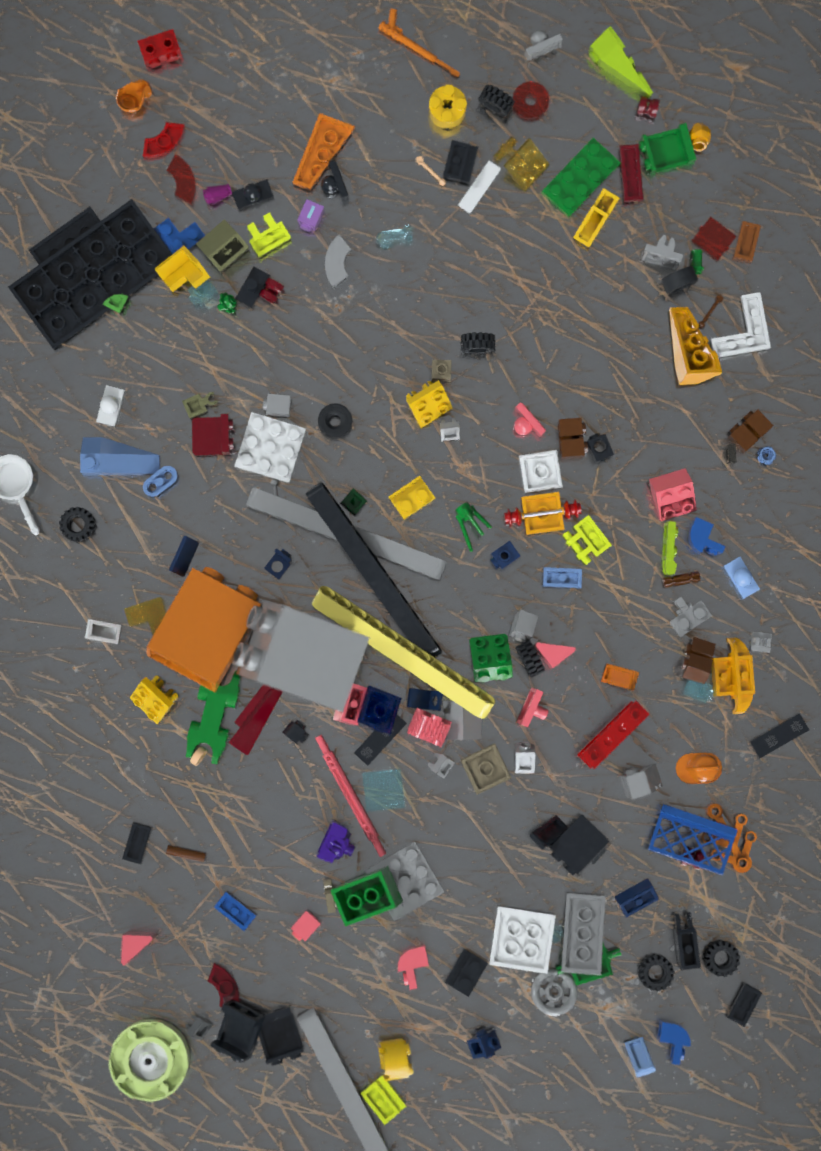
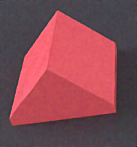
M545 643L534 644L535 650L550 669L575 652V647Z
M127 931L123 934L121 964L123 966L126 965L157 934L155 932Z

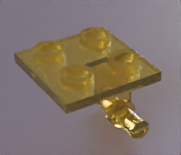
M511 136L505 144L502 143L500 145V149L493 156L498 161L505 154L511 156L503 166L521 190L525 192L550 164L530 138L517 151L512 149L511 147L517 141Z

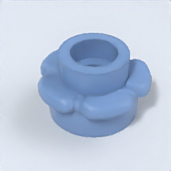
M770 446L760 448L758 450V461L765 465L772 464L773 460L776 459V453Z

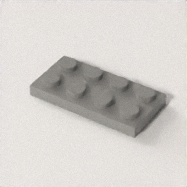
M567 893L561 972L601 975L606 896Z

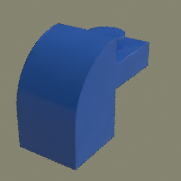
M698 517L693 519L688 531L690 547L698 554H701L705 548L708 554L713 556L721 555L726 546L708 539L714 524Z
M660 1020L657 1039L659 1042L672 1044L670 1062L680 1065V1061L684 1060L685 1048L682 1047H691L690 1037L686 1030L678 1023Z

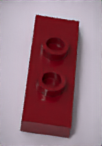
M639 144L620 145L624 203L643 201Z

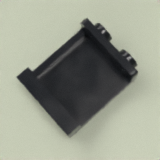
M581 814L551 845L550 849L553 850L551 855L558 862L563 860L567 864L565 869L571 875L576 873L580 876L581 872L604 848L607 849L611 845V842Z
M231 999L222 1005L221 1011L225 1014L216 1040L211 1042L210 1046L215 1048L217 1052L230 1056L235 1062L243 1063L252 1058L265 1016Z
M291 1004L262 1013L265 1018L259 1038L266 1057V1064L271 1063L274 1066L282 1063V1059L290 1057L292 1060L301 1057V1053L305 1049Z

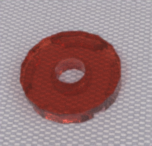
M524 82L513 93V100L515 101L513 108L517 115L523 119L533 120L541 117L548 109L550 101L548 91L538 82ZM529 96L534 97L536 103L528 105L525 99Z

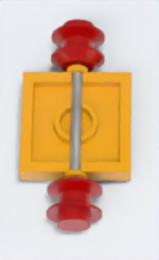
M559 492L521 497L523 512L517 507L514 512H510L507 509V513H504L505 524H509L510 527L512 523H517L520 526L522 520H524L526 535L565 530L563 515L565 514L568 519H570L571 515H575L578 518V514H582L581 504L577 503L576 499H574L573 504H569L566 501L564 508L561 507Z

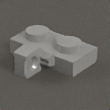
M679 597L673 601L679 609L676 611L677 617L669 621V623L681 638L712 615L702 600L692 606L690 602L686 604L682 597Z

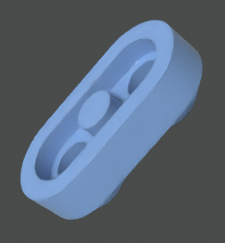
M171 466L162 467L144 482L143 490L145 494L150 497H156L176 482L178 477L177 471ZM166 472H170L172 474V477L170 479H166L164 477ZM151 484L156 485L157 488L155 491H151L149 489V486Z

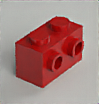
M173 29L137 41L147 68L158 67L166 61H176L182 56Z

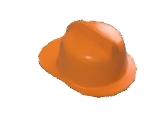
M690 753L683 755L676 763V773L680 780L688 784L712 783L720 777L722 764L719 758L712 753Z

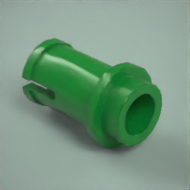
M699 249L691 251V266L694 268L696 275L702 274L704 270L702 266L703 250Z

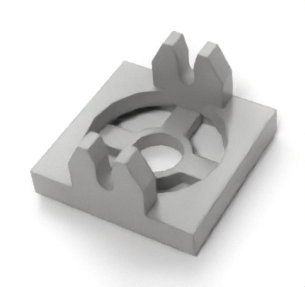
M663 235L658 240L657 246L646 244L641 254V260L674 270L678 268L683 254L673 252L675 248L674 238L670 239L667 246L665 245L666 235Z

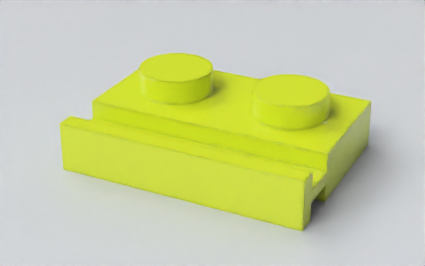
M382 1075L360 1093L384 1125L400 1113L402 1109L407 1107L389 1083L384 1081Z

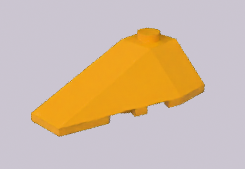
M670 307L674 362L679 385L699 384L722 374L719 357L716 351H712L709 346L708 338L702 335L698 328L699 324L688 307Z

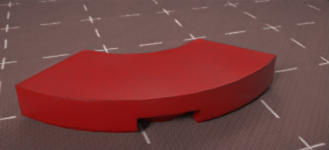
M166 122L164 129L159 135L153 138H145L143 159L158 158L172 151L184 134L185 124Z

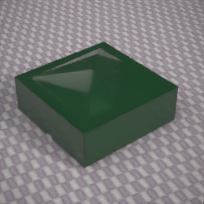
M352 488L340 504L350 513L356 515L367 500Z

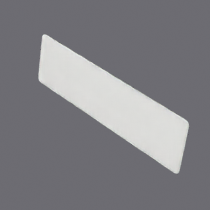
M488 161L458 206L471 213L501 168Z

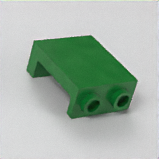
M686 123L680 124L676 129L650 136L644 134L639 141L641 153L644 152L646 158L644 159V166L646 171L649 170L650 176L692 165L696 161V155Z

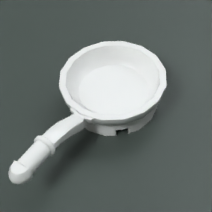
M8 454L0 456V498L19 500L18 502L25 516L24 519L27 521L31 533L38 535L40 528L37 526L33 518L34 515L31 514L23 498L32 485L33 473L31 466L18 455Z

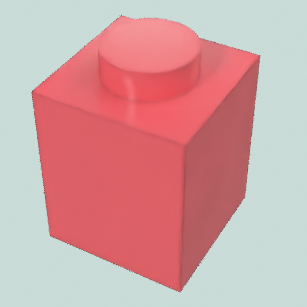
M307 909L291 927L293 930L292 934L299 941L301 939L306 941L319 927L321 921Z

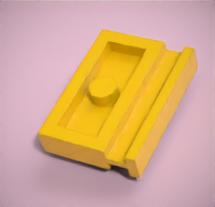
M418 476L388 497L403 520L436 499L421 476Z

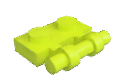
M589 515L573 526L577 534L572 536L569 530L563 534L567 540V545L574 549L577 553V558L582 560L585 565L592 561L587 555L591 551L597 557L612 546ZM580 538H582V540L588 546L584 550L577 542V540H579Z

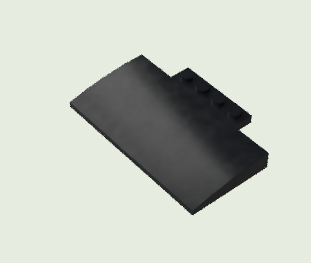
M133 199L126 202L103 220H100L89 206L28 250L39 265L12 283L8 288L54 350L109 311L110 308L103 305L107 298L116 294L130 296L158 276L155 268L170 257L172 253Z

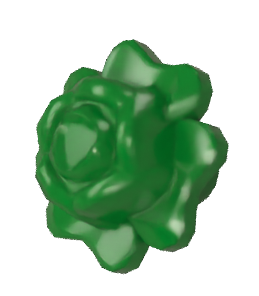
M226 292L224 294L221 293L220 304L217 305L220 311L226 310L228 314L235 313L237 300L233 295H228Z

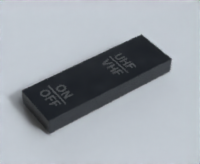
M392 711L354 754L368 766L407 723Z
M798 713L749 741L760 759L809 731V728L801 714Z

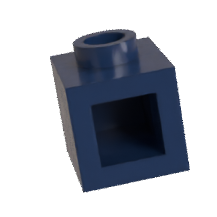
M508 541L490 554L492 557L490 562L495 569L500 568L502 571L519 559L521 555L511 541Z

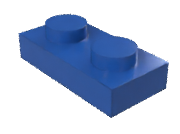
M227 891L214 906L215 909L243 931L246 930L257 916Z

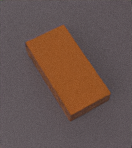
M742 221L733 259L749 263L753 261L761 225Z

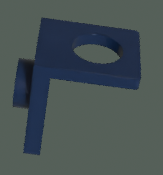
M276 548L274 556L264 567L265 570L278 580L293 563L290 559L292 555L283 548L281 551ZM280 561L283 564L280 572L272 570L273 562Z
M409 688L407 707L441 711L443 694L439 691ZM435 696L438 698L436 706L434 705Z

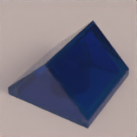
M368 686L357 723L363 728L391 735L401 697Z

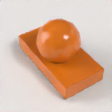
M606 664L601 682L634 691L640 672Z

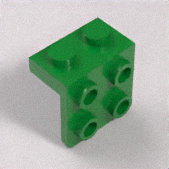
M506 634L473 637L469 640L474 682L513 678L512 660Z

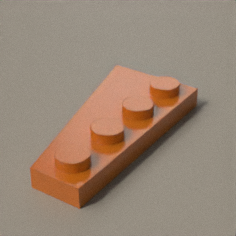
M319 113L292 182L293 185L311 191L329 166V162L334 159L354 131L355 126Z

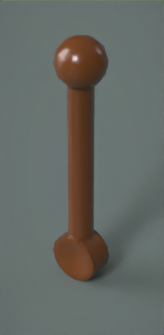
M722 295L716 296L715 303L712 305L704 319L698 323L699 328L705 327V322L710 317L718 303H721L723 301Z

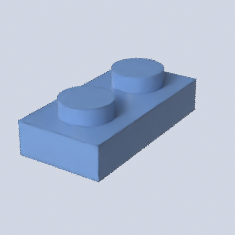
M544 567L543 587L581 589L582 569Z

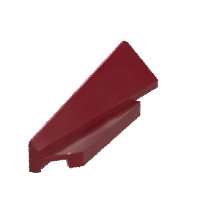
M263 684L234 723L240 728L228 743L245 755H249L283 691Z

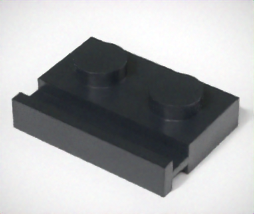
M452 140L443 178L469 184L478 146Z
M463 948L444 983L469 997L488 962Z

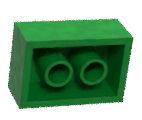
M389 866L341 883L330 890L345 927L394 909L403 902Z

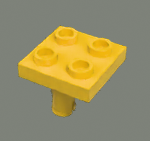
M439 380L435 383L428 381L429 386L424 383L422 386L423 390L419 393L411 391L413 396L410 393L406 395V401L420 428L453 409Z
M155 676L151 681L145 677L130 696V699L135 706L146 713L150 720L158 724L173 706V701L178 698V694L175 692L172 695L173 689H169L164 694L159 689L164 685L162 679L158 682L159 676Z

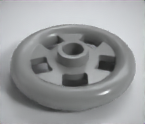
M556 968L548 969L547 974L540 973L533 981L531 988L532 1000L541 1012L551 1016L567 1013L575 1005L578 996V989L572 976L568 973L558 975L557 971H561V969L557 970ZM555 976L563 979L562 984L553 982ZM544 980L549 982L545 990L540 987ZM564 988L570 989L569 997H564ZM551 989H556L558 994L553 996ZM543 994L549 1000L546 1004L540 999ZM562 1000L563 1006L555 1008L554 1002Z

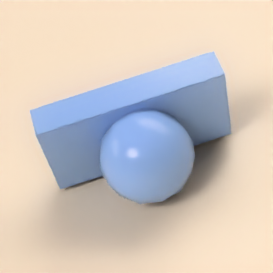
M741 557L723 566L742 599L760 590L752 577V573L746 567Z
M643 1037L624 1043L637 1077L655 1072L654 1064Z

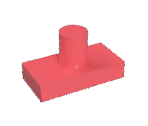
M531 687L516 723L529 727L533 716L542 720L547 717L548 709L538 705L544 692Z

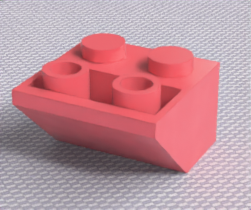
M686 468L649 479L651 494L660 521L697 511L693 481Z

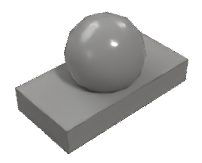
M536 30L530 39L533 46L526 48L525 57L527 61H530L561 47L563 41L561 35L558 34L549 38L545 31Z

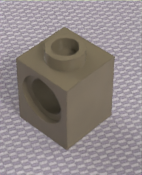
M432 359V382L438 380L440 383L451 382L452 360Z

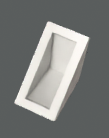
M88 619L85 638L118 644L121 625Z

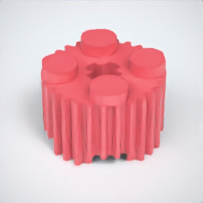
M416 708L407 733L442 747L452 722Z

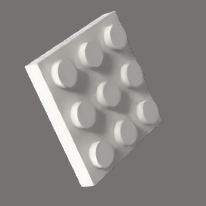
M251 412L234 467L290 484L306 428Z
M498 906L489 965L547 974L556 915Z

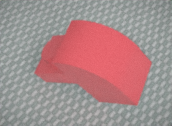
M425 944L408 948L401 954L398 961V972L406 971L403 974L405 986L409 985L410 990L417 988L414 969L429 966Z

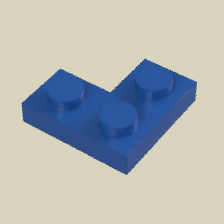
M167 218L153 228L172 254L182 246H185L190 251L205 236L196 222L179 232L171 220Z

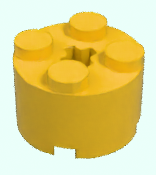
M448 84L437 88L432 93L429 99V117L437 127L452 129L463 122L467 107L466 97L463 92Z
M398 1038L380 1041L379 1058L381 1069H385L384 1081L408 1078L409 1075H413L412 1065L407 1059V1055H410V1048L406 1040Z

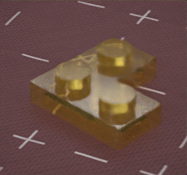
M161 597L124 609L129 627L149 622L152 635H154L166 614Z

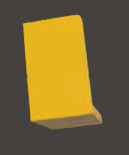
M182 246L155 268V271L172 292L187 281L196 289L210 278L201 263L185 246Z

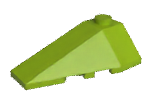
M611 26L608 27L590 45L589 57L594 63L597 62L601 68L632 90L651 99L653 91L642 73L635 71L634 60L624 53L623 48L625 45Z

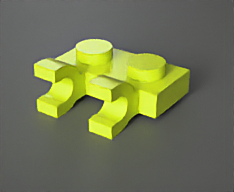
M270 212L263 216L264 221L269 227L266 231L260 233L254 222L247 225V229L253 237L249 242L259 258L291 239L282 221L276 224Z

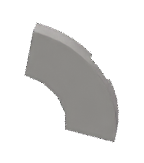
M340 235L332 241L325 257L326 275L333 288L348 277L344 268V262L351 248Z

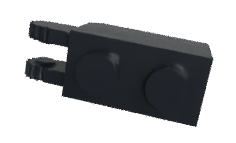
M686 912L687 927L681 928L679 913L674 914V937L678 968L681 970L701 968L696 928L693 927L691 912Z

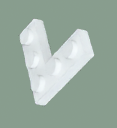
M760 292L741 296L747 333L710 340L712 351L715 350L719 358L771 348Z

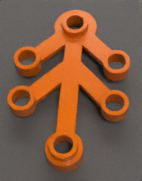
M716 803L708 805L706 809L707 815L715 819L716 822L726 825L722 817V807ZM713 808L718 809L717 815L712 814ZM738 814L735 817L736 823L734 828L738 830L731 848L734 856L729 855L727 861L740 873L750 870L752 860L749 857L752 843L757 839L753 831H747L744 834L745 843L742 851L738 848L737 845L743 825L748 821L747 816L744 814ZM740 816H743L745 819L743 823L738 822ZM702 833L701 840L704 843L709 842L704 840L706 833ZM749 833H752L754 836L751 841L747 839ZM720 839L715 843L727 848L729 841ZM713 849V850L710 852V856L713 855V853L716 851V849ZM720 857L712 858L715 861L721 860ZM740 860H745V866L741 867L739 865Z

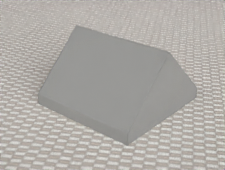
M443 701V718L452 722L445 740H481L482 718L473 715L454 701Z

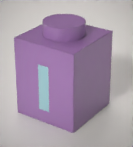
M306 199L297 219L300 228L308 232L311 230L316 232L325 212L324 206Z

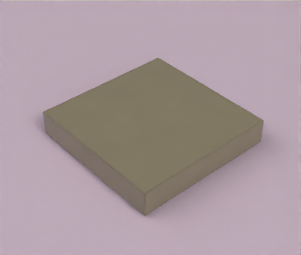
M495 743L460 760L477 795L511 779Z

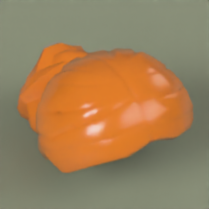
M145 80L128 83L118 89L116 103L124 112H137L143 106L145 98H149L152 94L150 83Z

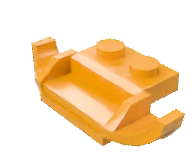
M727 638V642L731 647V653H728V657L711 659L713 660L711 666L713 695H731V699H735L733 714H742L750 706L755 694L753 658L746 645L740 639Z

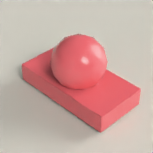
M520 402L515 407L516 412L521 416L514 423L515 431L520 435H527L533 430L540 438L545 434L546 429L527 407Z

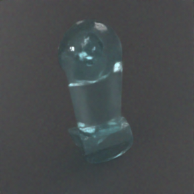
M407 225L403 229L379 232L376 236V241L380 243L382 249L384 245L386 249L388 243L393 240L405 238L406 241H411L413 237L408 235V233H412L413 228Z

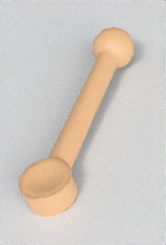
M422 156L416 158V163L423 165L439 181L441 186L446 184V180L440 178L424 162Z

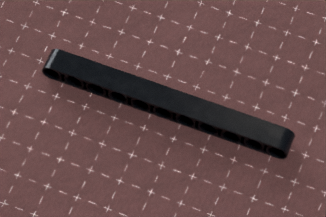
M319 482L305 492L313 507L407 639L434 658L442 653L440 646L324 483Z

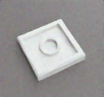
M557 450L519 455L525 494L563 488Z

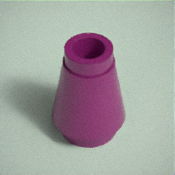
M229 184L209 186L203 190V196L207 205H214L232 195Z

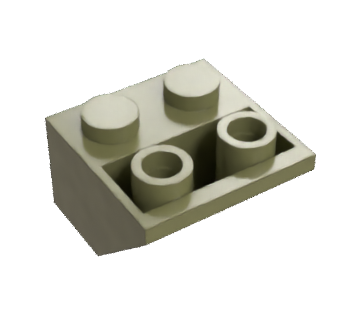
M225 219L196 243L198 248L220 273L249 250L246 242Z

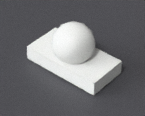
M106 385L100 402L97 423L116 427L125 390Z

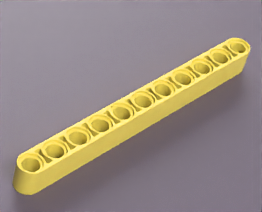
M327 586L319 588L312 601L315 609L342 627L370 637L368 641L370 646L473 715L482 719L487 717L495 704V699L490 694Z

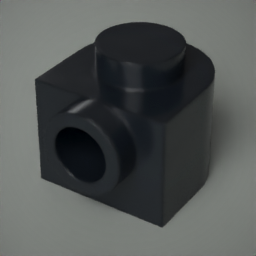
M291 720L282 731L284 735L297 745L299 742L304 743L309 736L304 731L305 726L298 720L295 722Z

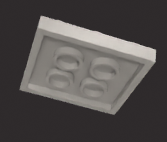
M415 841L365 870L366 874L389 866L403 900L398 907L388 910L393 921L398 920L444 893Z

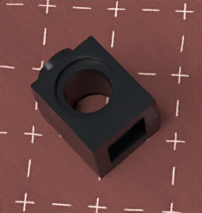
M600 433L589 437L590 440L587 441V445L594 464L614 456L606 434L600 435ZM596 443L603 444L604 451H596L594 445Z

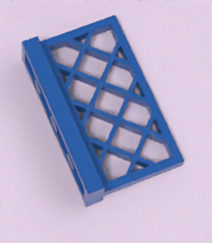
M663 804L648 850L723 876L738 829ZM662 818L670 821L674 828L664 832L660 825ZM683 826L689 827L692 833L685 838H682L678 831ZM676 831L680 840L670 845L666 834ZM702 832L708 834L711 840L703 845L700 844L696 836ZM663 836L668 846L662 849L654 847L655 840ZM694 837L699 847L689 851L684 841ZM724 839L729 841L727 849L720 851L715 842ZM682 843L686 853L677 855L672 847ZM712 843L717 853L707 857L703 847ZM700 849L705 859L699 862L694 861L691 853ZM719 855L722 861L721 869L712 867L709 860Z

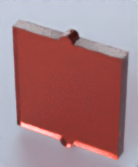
M710 216L703 227H699V232L691 242L718 261L724 252L729 250V246L737 236Z

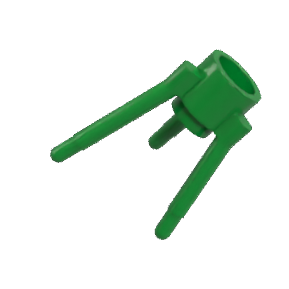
M466 502L455 510L458 514L455 517L460 524L469 551L472 552L473 548L463 519L465 522L470 520L480 535H484V532L473 518L475 515L489 529L492 526L473 505L470 506Z

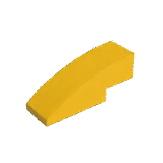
M603 188L573 238L590 247L620 200V197Z

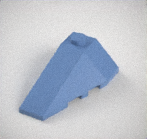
M83 437L80 452V473L84 476L153 475L160 470V455L103 437Z

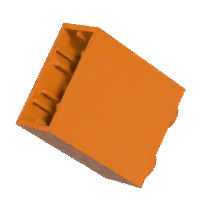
M204 567L202 572L192 568L147 645V656L207 689L216 692L233 662L238 645L245 641L251 630L246 626L251 609L254 606L261 607V604L256 602L259 597L258 594L250 588L238 585L237 589L234 590L222 584L225 577L218 571L210 567Z

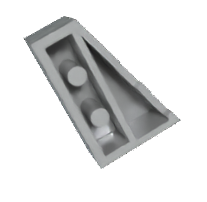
M656 764L641 769L632 767L623 770L624 774L619 775L626 798L636 799L652 794L656 789L663 786Z

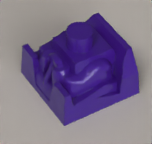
M332 819L316 853L317 858L333 863L334 860L340 859L343 854L351 857L355 846L349 843L351 833L343 824Z

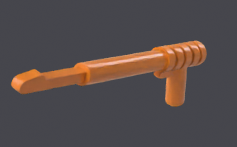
M390 9L388 23L386 24V22L382 21L379 25V30L385 34L387 33L396 41H400L432 63L440 65L449 71L450 75L460 76L457 70L403 35V30L396 26L397 10Z

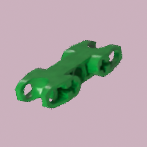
M237 671L234 672L230 683L225 686L219 685L216 692L200 685L197 699L206 701L201 722L191 721L187 735L186 757L191 758L199 744L207 743L212 748V764H218L221 754L226 747L230 729L221 727L226 707L235 709L240 693L241 675L236 674Z

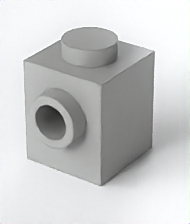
M267 394V399L263 401V410H266L267 416L290 417L291 395Z
M523 610L517 612L514 616L509 636L514 637L519 642L530 640L533 637L538 616Z

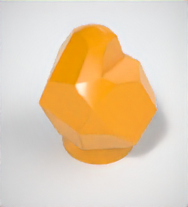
M695 123L689 134L694 150L702 151L710 143L711 129L703 123Z

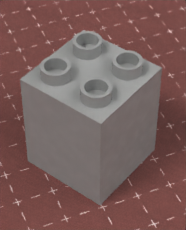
M262 601L261 607L254 606L249 613L246 623L247 628L252 629L247 644L241 642L238 645L233 657V664L239 666L236 674L343 712L370 637L284 605Z

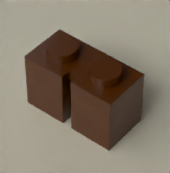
M759 409L754 413L751 410L743 417L745 422L741 425L737 423L729 430L731 435L727 438L742 454L774 426Z
M582 418L559 419L557 424L560 459L584 458L585 453H588L587 441L583 439V434H586L585 422L582 423Z
M693 637L691 644L687 643L684 651L687 657L683 659L681 669H684L682 677L705 684L711 671L713 661L711 659H713L716 644Z

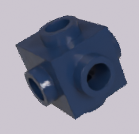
M486 1028L475 1032L476 1035L466 1040L473 1059L493 1057L496 1055L495 1052L501 1049L495 1030L487 1031Z

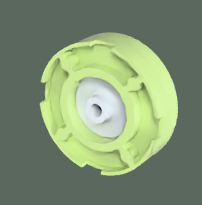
M143 1019L129 1025L113 1043L109 1059L110 1074L116 1086L128 1097L146 1102L158 1101L171 1095L184 1080L189 1069L190 1051L185 1037L175 1026L160 1019Z

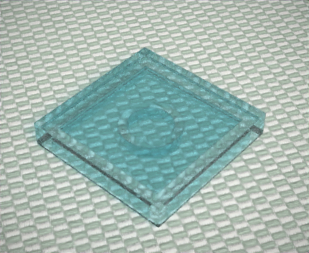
M401 769L362 773L367 812L405 808Z

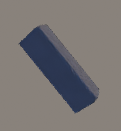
M183 536L169 571L184 577L199 543L187 536Z
M645 879L616 895L615 900L625 918L659 900V897L649 879Z

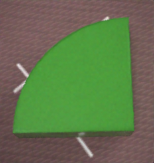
M124 294L113 295L107 298L103 305L121 313L129 296Z

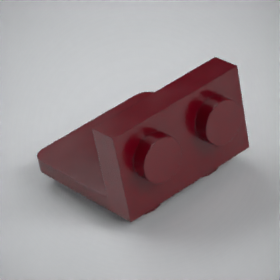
M221 414V417L192 419V453L195 456L231 455V449H234V438H231L230 430L234 429V424L229 414Z

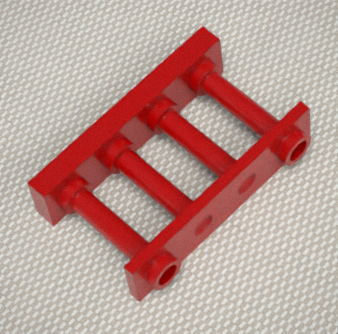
M637 700L634 703L630 701L577 756L590 769H595L650 714Z

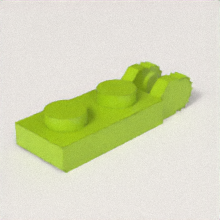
M674 521L664 523L662 572L666 576L675 574L677 568L674 557L677 555L675 538L678 536V526H676Z

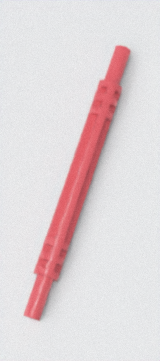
M322 735L316 737L315 740L324 754L323 758L367 839L371 840L379 857L387 854L377 837L379 835L334 752L330 751Z

